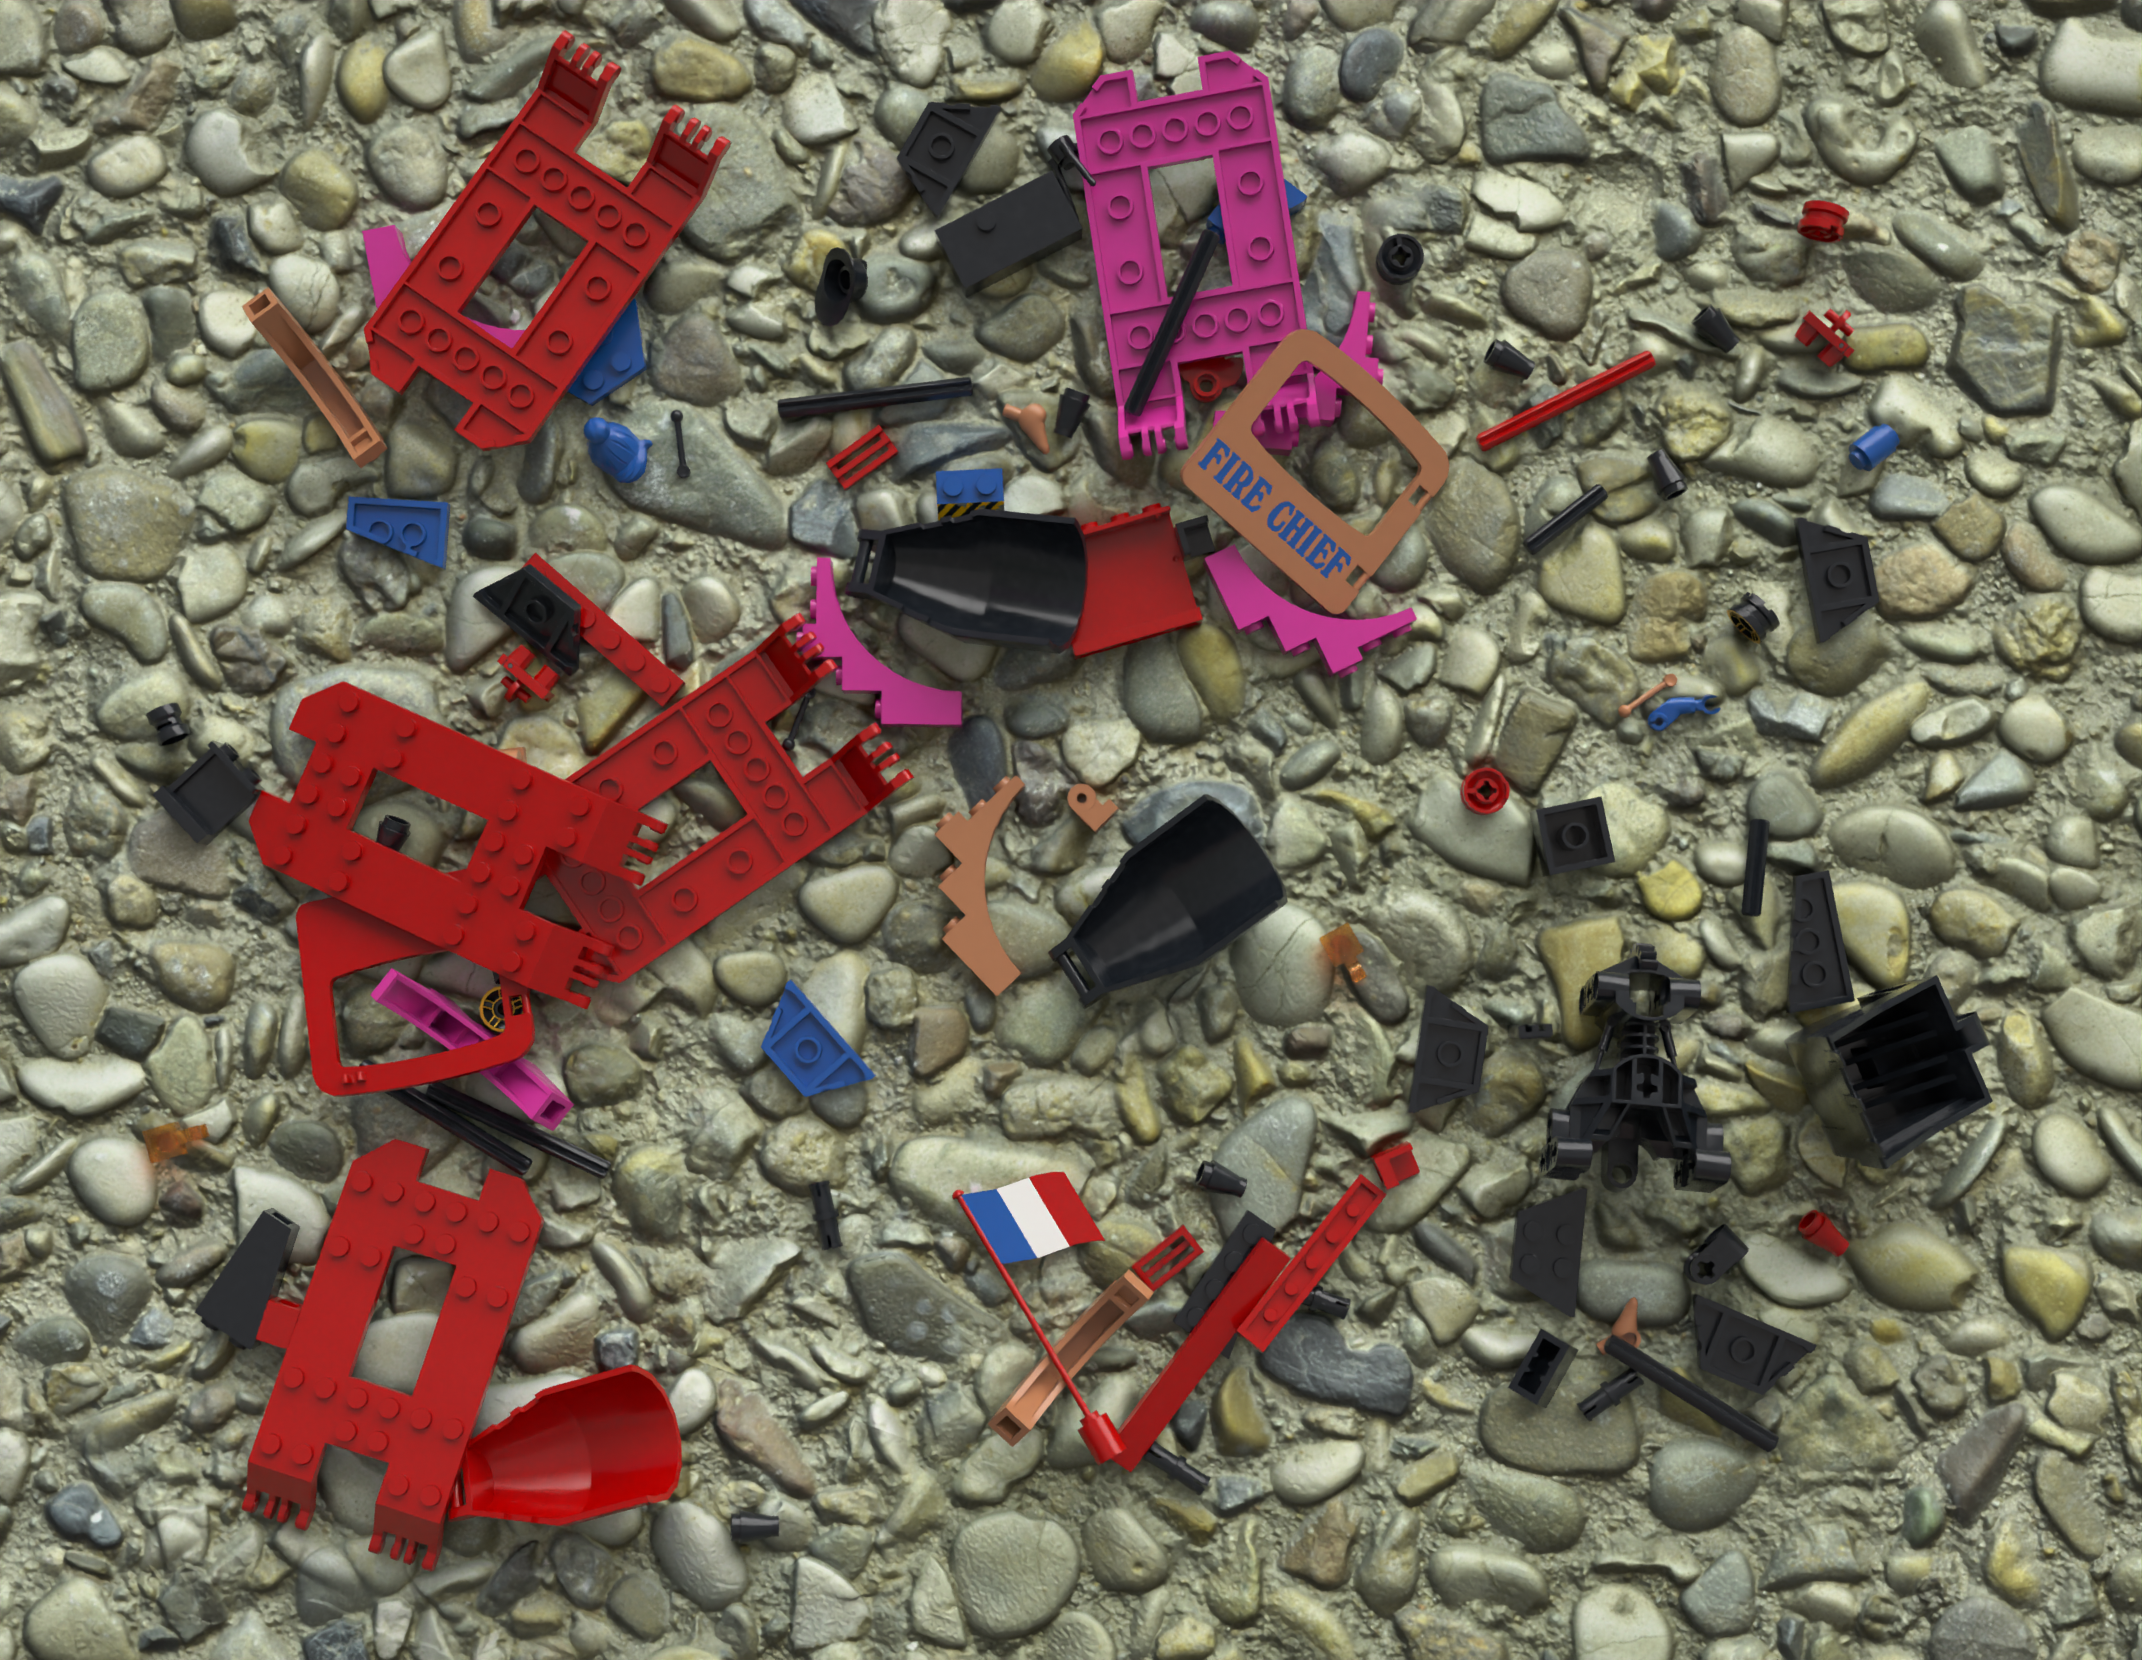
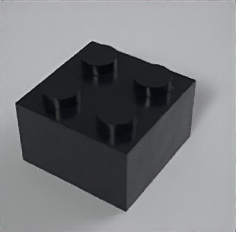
M1602 796L1529 812L1543 877L1615 862Z

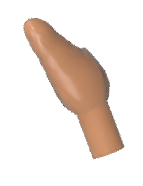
M1036 403L1028 405L1023 410L1006 404L1002 416L1019 422L1021 430L1031 439L1036 447L1043 454H1048L1050 448L1045 430V409Z
M1635 1297L1631 1298L1625 1305L1624 1310L1612 1327L1611 1335L1596 1344L1602 1355L1607 1354L1604 1351V1345L1612 1335L1620 1337L1636 1348L1640 1345L1641 1337L1637 1330L1638 1301Z

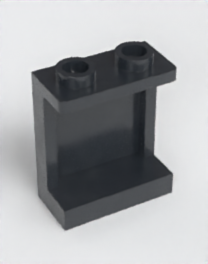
M212 740L208 744L210 749L169 787L161 786L152 794L197 844L208 845L259 798L262 790L266 791L259 784L262 778L251 767L247 766L244 768L237 760L240 757L239 753L227 742L222 744Z

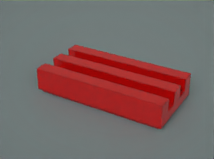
M878 425L827 461L826 465L844 490L847 491L899 454V451L884 433L881 426ZM879 436L881 440L839 470L836 466ZM884 446L887 447L888 451L845 480L843 477L845 474Z
M1181 1225L1132 1264L1131 1267L1143 1283L1154 1292L1201 1255L1204 1250L1186 1227ZM1183 1235L1185 1237L1183 1242L1144 1272L1141 1267ZM1191 1245L1194 1250L1153 1283L1151 1282L1149 1277Z

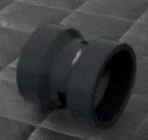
M169 703L157 707L146 714L149 724L154 726L157 731L155 738L159 746L177 743L191 735L188 725L181 720L182 711L178 703Z

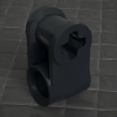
M1726 1223L1722 1224L1711 1232L1704 1242L1687 1257L1683 1266L1684 1274L1692 1282L1704 1285L1712 1284L1730 1267L1738 1263L1747 1254L1749 1248ZM1699 1262L1707 1263L1704 1267V1270L1707 1272L1706 1275L1697 1274L1700 1271L1697 1265Z

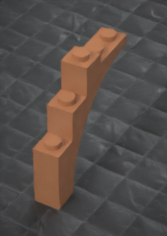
M1017 775L1011 780L1008 776H1005L992 789L996 794L988 802L981 799L968 812L972 816L968 821L959 811L954 816L950 812L947 813L935 825L939 830L934 834L962 863L958 868L952 864L939 877L943 882L938 887L966 915L961 920L958 916L954 917L942 929L946 933L942 940L997 997L1022 973L1009 959L993 929L986 901L985 872L988 852L995 830L1012 801L1026 787Z

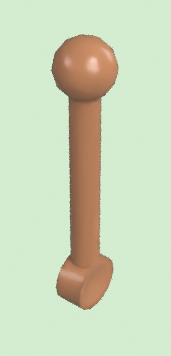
M1674 674L1665 675L1663 682L1629 705L1620 706L1618 709L1619 715L1623 718L1629 717L1633 709L1662 689L1676 685L1677 677Z

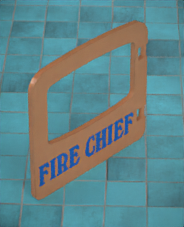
M1299 329L1290 332L1278 344L1184 464L1180 471V480L1188 490L1324 610L1332 614H1340L1348 608L1359 594L1358 591L1369 577L1373 576L1421 514L1425 505L1443 486L1449 473V461L1444 449L1421 423L1366 370L1318 332ZM1303 361H1307L1323 372L1365 407L1398 440L1418 465L1416 476L1368 535L1362 534L1347 524L1310 494L1265 450L1252 434L1251 427L1253 422L1296 367ZM1420 487L1425 493L1414 506L1408 499ZM1357 566L1363 573L1354 585L1351 586L1346 579Z

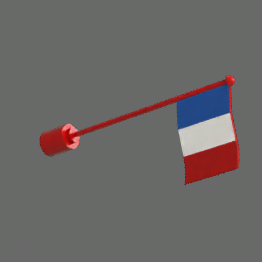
M1064 1172L1034 1175L994 1190L964 1194L962 1190L954 1191L952 1195L953 1200H958L1085 1417L1079 1420L1083 1427L1077 1431L1097 1465H1101L1127 1447L1107 1413L1101 1416L1097 1410L1090 1413L1003 1264L1038 1259L1077 1244L1105 1241Z

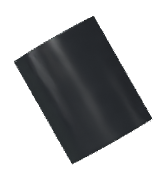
M1540 1329L1508 1388L1534 1404L1547 1408L1579 1350Z

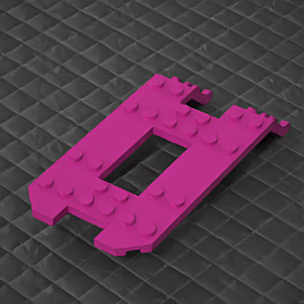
M1232 51L1197 57L1202 90L1138 102L1135 77L1132 69L1100 75L1092 86L1089 95L1073 113L1080 162L1096 181V185L1093 187L1082 176L1118 407V438L1122 460L1133 459L1134 449L1131 444V436L1142 434L1143 454L1145 456H1152L1151 432H1155L1158 454L1166 453L1167 446L1163 430L1175 429L1174 439L1178 451L1189 449L1186 433L1185 402L1179 370L1180 364L1243 353L1247 383H1249L1284 337L1290 332L1299 329L1307 330L1269 79L1257 69L1255 70L1242 61ZM1213 158L1233 286L1196 292L1143 412L1140 416H1134L1124 410V405L1173 298L1168 297L1149 170ZM1307 361L1301 362L1253 422L1252 429L1255 438L1266 434L1262 413L1274 411V427L1277 434L1284 433L1281 411L1283 409H1287L1291 431H1297L1299 428L1295 407L1307 405L1309 427L1321 426L1313 366Z

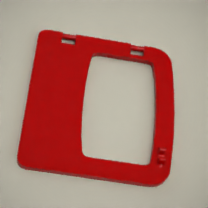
M466 869L446 874L462 880ZM335 897L307 902L298 908L296 923L312 1074L315 1084L321 1091L334 1097H344L422 1086L511 1063L523 1058L530 1051L535 1041V1025L531 1010L530 988L499 974L505 1019V1029L500 1035L475 1044L423 1057L367 1066L344 1067L340 1061L333 997L334 982L339 978L376 966L413 957L446 952L448 950ZM521 996L523 1014L513 1016L511 998Z

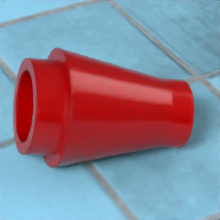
M1811 1210L1799 1222L1798 1230L1802 1233L1803 1239L1830 1252L1835 1257L1841 1256L1847 1250L1849 1242L1843 1238L1824 1212L1819 1213L1817 1210Z

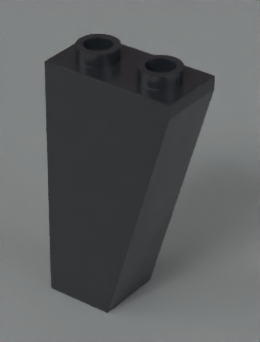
M274 1208L263 1210L195 1310V1313L202 1317L201 1322L206 1327L214 1331L220 1329L230 1336L228 1340L234 1346L242 1350H246V1348L251 1350L260 1346L262 1341L256 1340V1336L268 1300L278 1297L300 1226Z

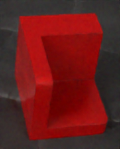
M1406 1141L1370 1157L1382 1186L1386 1190L1398 1186L1399 1181L1420 1172L1411 1151L1413 1148L1410 1142Z
M280 1297L268 1300L256 1340L287 1349L300 1315L302 1304Z

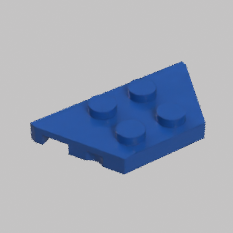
M633 298L567 391V393L576 396L579 400L590 406H594L647 370L642 347L643 339L638 317V303L635 298Z
M790 979L786 983L784 993L775 1010L769 1030L762 1042L761 1048L804 1097L873 1079L876 1074L793 980Z

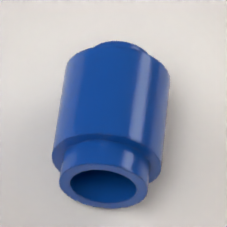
M1887 424L1874 426L1849 446V460L1857 469L1871 471L1896 451V446L1900 443L1899 437Z

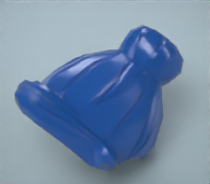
M594 417L587 421L584 426V436L587 439V450L592 463L601 471L613 476L620 483L637 481L645 473L648 449L653 445L652 441L647 439L639 440L626 426L615 422H606L600 417Z

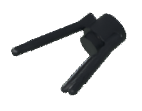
M1064 135L1056 139L1048 147L1047 151L1052 157L1048 164L1054 171L1056 179L1079 221L1061 167L1064 170H1069L1075 166L1084 179L1093 187L1096 185V181L1080 162L1077 143H1073L1068 135Z

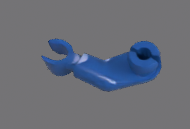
M1707 694L1702 699L1696 700L1694 697L1670 698L1649 715L1648 724L1655 731H1663L1681 714H1695V711L1715 714L1721 708H1714L1713 710L1705 708V702L1708 699L1717 697L1712 694Z

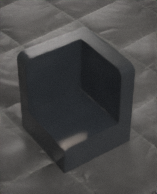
M1207 515L1175 524L1174 531L1183 561L1215 552L1208 528L1209 519Z

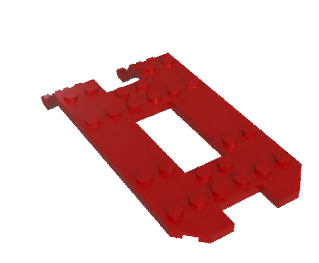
M566 30L559 35L552 45L537 89L364 327L365 340L368 344L371 374L402 396L422 369L471 402V407L454 431L484 452L532 442L703 202L719 164L731 146V141L721 136L716 139L708 155L701 151L702 146L712 135V128L707 125L701 128L693 139L692 144H690L692 137L701 125V121L695 117L688 121L681 136L673 132L675 127L682 121L685 115V111L675 104L663 118L646 162L628 187H625L576 154L597 125L611 86L618 78L621 67L614 62H609L599 76L598 81L593 79L591 75L600 65L602 54L593 51L586 60L590 54L591 47L583 43L577 48L571 61L568 62L564 59V56L573 46L575 36ZM537 208L586 241L587 245L514 347L510 348L461 315V313Z
M801 613L795 614L782 623L752 652L565 779L609 800L640 811L696 771L712 762L748 814L640 889L630 881L550 849L537 881L545 875L548 877L581 925L582 929L577 932L615 947L611 957L608 958L597 954L596 951L589 948L586 952L585 960L604 966L605 971L603 975H598L582 967L579 968V972L596 979L623 983L873 811L899 788L914 778L909 769H904L888 783L881 773L893 767L901 759L898 753H895L877 766L874 764L878 758L893 748L890 742H884L870 755L864 750L862 746L866 742L875 739L881 734L882 730L876 722L858 733L831 758L802 776L766 724L800 701L818 683L838 669L833 659L826 660L812 673L807 667L806 663L824 652L825 648L822 643H818L801 656L798 654L803 648L817 639L814 632L806 633L793 645L787 638L791 632L800 629L806 624V620Z
M342 681L303 698L289 730L315 741L316 744L291 801H287L268 791L262 790L248 820L262 863L525 987L570 1002L583 1009H588L591 997L570 990L572 984L576 979L590 988H597L600 981L579 972V968H585L598 975H603L605 969L604 966L585 960L586 952L589 948L596 951L597 954L608 958L611 957L615 947L524 910L550 849L642 886L645 874L628 869L624 865L628 856L636 858L637 861L643 864H651L654 859L653 857L632 849L635 843L657 852L658 843L638 837V833L642 825H645L654 832L665 834L669 824L602 797L348 682ZM378 770L488 820L462 880L352 830Z
M394 1139L352 1161L301 1307L300 1315L248 1459L247 1492L242 1504V1510L254 1513L259 1506L261 1493L265 1492L269 1494V1500L263 1511L264 1518L271 1520L274 1517L281 1499V1506L276 1521L282 1524L286 1523L290 1517L293 1502L300 1504V1512L296 1517L295 1527L306 1531L310 1526L316 1509L317 1476L328 1444L387 1462L389 1465L375 1503L373 1535L368 1551L378 1555L381 1554L385 1547L387 1534L391 1533L396 1535L395 1543L390 1551L391 1559L399 1560L407 1539L408 1547L403 1563L408 1565L414 1563L419 1543L428 1545L421 1567L424 1570L433 1572L442 1550L445 1515L522 1290L544 1219L529 1193L530 1190L525 1180L494 1169H489L479 1200L419 1182L430 1149ZM396 1247L456 1265L412 1395L352 1376Z

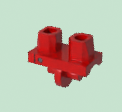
M1830 308L1823 315L1832 323L1828 327L1809 310L1802 317L1805 321L1800 325L1794 336L1806 347L1819 334L1826 338L1829 343L1817 357L1829 367L1839 362L1844 356L1848 358L1855 350L1835 332L1839 329L1847 337L1853 333L1854 329L1846 322L1851 313L1845 310L1839 316Z
M522 644L509 656L503 653L497 660V662L518 678L514 682L506 675L500 683L508 689L504 699L511 703L516 698H519L527 704L532 698L524 690L527 686L542 700L549 703L555 696L551 691L556 686L560 676L546 664L535 677L531 676L526 669L537 656Z

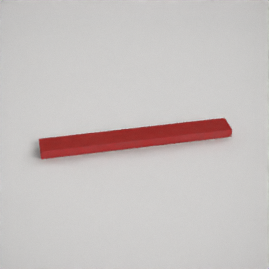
M1263 1237L1259 1240L1118 1429V1433L1127 1448L1110 1458L1129 1472L1133 1471L1234 1336L1236 1330L1291 1258L1288 1254Z

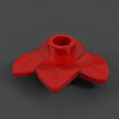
M1225 357L1180 364L1179 370L1180 376L1190 384V391L1193 397L1200 402L1209 403L1215 401L1221 395L1222 389L1237 383L1244 365L1243 358L1233 357L1225 359ZM1203 382H1209L1213 388L1209 392H1204L1201 390L1200 385Z

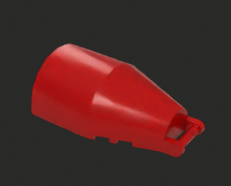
M632 1364L542 1389L535 1394L536 1398L523 1407L515 1408L510 1412L511 1415L497 1425L492 1424L471 1439L462 1464L466 1505H464L460 1471L450 1500L451 1509L447 1510L448 1521L456 1522L481 1516L567 1527L668 1500L678 1486L682 1468V1447L676 1415L665 1390L650 1372Z

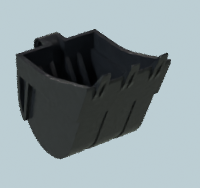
M1937 975L1860 996L1857 998L1859 1001L1858 1005L1814 1022L1785 1039V1045L1796 1070L1800 1072L1803 1086L1815 1113L1821 1120V1127L1835 1156L1859 1159L1861 1166L1887 1169L1939 1131L1993 1102L1972 1055L1990 1044L1987 1034L1976 1011L1955 1016Z

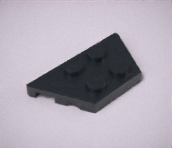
M928 102L898 154L897 162L935 218L940 219L1001 113V107L997 105L973 107L971 104L964 103L947 105L944 102Z
M1800 517L1793 521L1816 643L1821 644L1877 604L1879 596L1867 536L1853 532H1843L1840 528L1830 525L1823 526Z
M529 564L474 593L473 597L567 675L572 676L578 671L581 605L535 567Z
M1426 985L1407 1107V1112L1409 1113L1419 1112V1110L1478 1093L1481 1083L1489 1026L1430 985Z
M1583 1187L1576 1188L1574 1191L1544 1200L1540 1204L1528 1206L1516 1211L1509 1278L1569 1317H1575L1587 1198V1188Z
M1694 1293L1693 1295L1698 1368L1756 1393L1764 1395L1775 1385L1777 1379L1786 1376L1795 1368L1793 1365L1807 1353L1811 1354L1817 1346L1812 1342Z

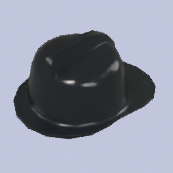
M833 248L826 255L814 300L818 320L823 325L829 327L837 325L844 318L849 304L861 299L868 287L867 262L863 259L850 257L849 253L843 248Z

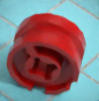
M1806 201L1802 208V215L1804 217L1798 222L1797 232L1806 238L1819 242H1840L1845 232L1843 225L1848 222L1849 211L1838 204L1827 201Z
M1487 767L1477 769L1467 775L1460 787L1462 803L1466 809L1478 815L1492 814L1503 808L1510 793L1509 784L1502 773ZM1483 785L1490 789V795L1487 798L1478 793V789Z

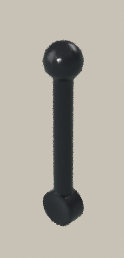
M674 410L671 412L670 418L675 425L680 465L677 468V474L680 478L686 479L690 476L691 471L686 466L681 428L683 413L679 410Z
M815 688L804 696L789 736L782 742V747L786 751H791L795 747V736L810 699H813L816 695Z

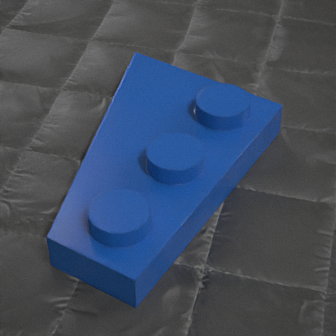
M348 497L346 524L348 531L446 570L450 519L449 503Z

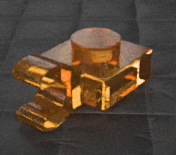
M1348 922L1318 939L1333 967L1344 964L1354 984L1367 977L1356 958L1364 950Z
M179 1121L142 1131L151 1164L187 1154L185 1143L210 1137L206 1124L181 1130Z

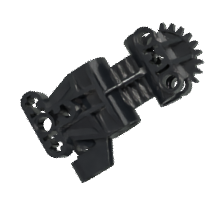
M1633 944L1632 949L1629 950V957L1626 960L1602 971H1596L1587 980L1585 986L1581 988L1579 997L1580 1015L1594 1016V1023L1603 1031L1597 1049L1599 1054L1594 1069L1578 1083L1577 1089L1565 1110L1553 1108L1549 1110L1546 1145L1541 1149L1539 1159L1540 1178L1577 1180L1581 1173L1589 1171L1592 1155L1597 1153L1602 1146L1601 1182L1610 1192H1622L1636 1181L1638 1174V1149L1640 1145L1650 1154L1653 1161H1657L1660 1158L1677 1160L1673 1175L1675 1190L1711 1193L1728 1183L1730 1179L1731 1154L1730 1152H1723V1126L1719 1123L1707 1122L1706 1111L1703 1109L1695 1092V1088L1698 1087L1696 1080L1683 1075L1677 1067L1675 1059L1677 1053L1671 1033L1670 1023L1682 1024L1698 1010L1701 1000V983L1699 980L1685 979L1656 960L1657 952L1652 944ZM1629 990L1648 991L1650 994L1648 1017L1636 1014V1002L1629 998ZM1658 1031L1662 1035L1667 1059H1670L1671 1062L1656 1056L1659 1048L1655 1047V1044L1659 1041V1036L1655 1035V1033ZM1612 1037L1619 1039L1617 1047L1620 1048V1051L1616 1054V1058L1620 1062L1613 1068L1599 1069L1603 1055L1607 1053ZM1613 1168H1620L1626 1174L1625 1183H1619L1614 1180L1612 1176Z

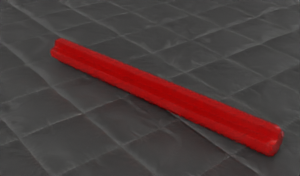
M1644 351L1478 434L1476 442L1482 451H1487L1652 369L1656 365L1655 359L1650 351Z

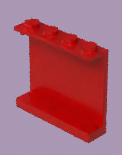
M1160 503L1152 504L1142 508L1143 513L1130 516L1129 512L1117 514L1110 517L1111 522L1099 526L1097 521L1081 525L1088 556V578L1083 614L1078 631L1070 644L1075 660L1202 623V614L1200 607H1197L1171 521L1169 505L1161 507Z

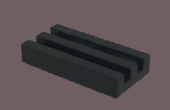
M1549 1023L1507 1025L1508 1037L1512 1039L1550 1038L1553 1036L1552 1024Z

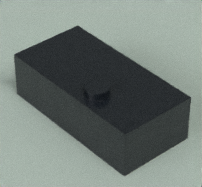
M1050 171L934 231L936 241L967 298L1081 240L1083 228L1053 171Z

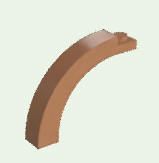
M269 287L241 306L250 322L276 351L312 397L338 434L352 459L360 468L376 460L381 453L388 449L383 442L384 438L353 393Z
M1130 1270L1124 1273L1117 1281L1115 1280L1052 1346L1070 1379L1154 1293ZM1047 1352L988 1423L1012 1447L1031 1431L1042 1414L1066 1386Z

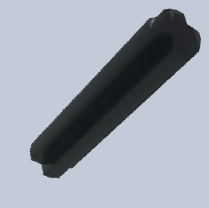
M1596 484L1523 541L1524 547L1530 554L1535 555L1608 498L1606 490L1600 484Z
M1752 819L1750 821L1741 910L1742 915L1758 917L1761 915L1770 822L1765 819Z

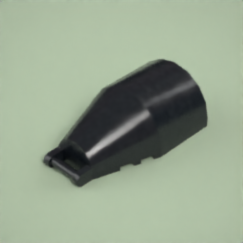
M977 509L972 510L971 514L954 518L951 515L940 518L941 521L927 524L918 522L882 531L859 530L857 537L859 548L851 582H847L845 594L850 597L877 600L946 635L969 644L1060 654L1069 648L1078 631L1087 590L1088 556L1085 536L1076 518ZM872 546H877L869 583L867 584L864 581Z
M1204 794L1124 854L1119 861L1120 865L1111 878L1105 881L1101 887V892L1092 905L1087 907L1066 939L1052 948L1048 954L1053 962H1058L1080 996L1078 1001L1083 1009H1086L1110 992L1203 965L1288 902L1286 889L1266 851L1246 825L1219 799ZM1071 951H1074L1096 986L1090 989L1068 955Z

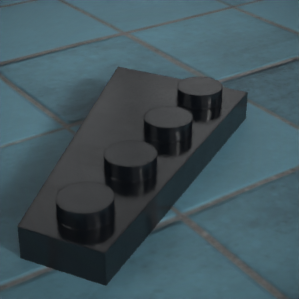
M1829 870L1794 876L1786 1013L1853 1002L1855 998Z
M1247 1209L1173 1319V1322L1191 1333L1259 1240L1263 1237L1272 1242L1276 1229ZM1238 1333L1234 1334L1220 1353L1227 1359L1230 1358Z

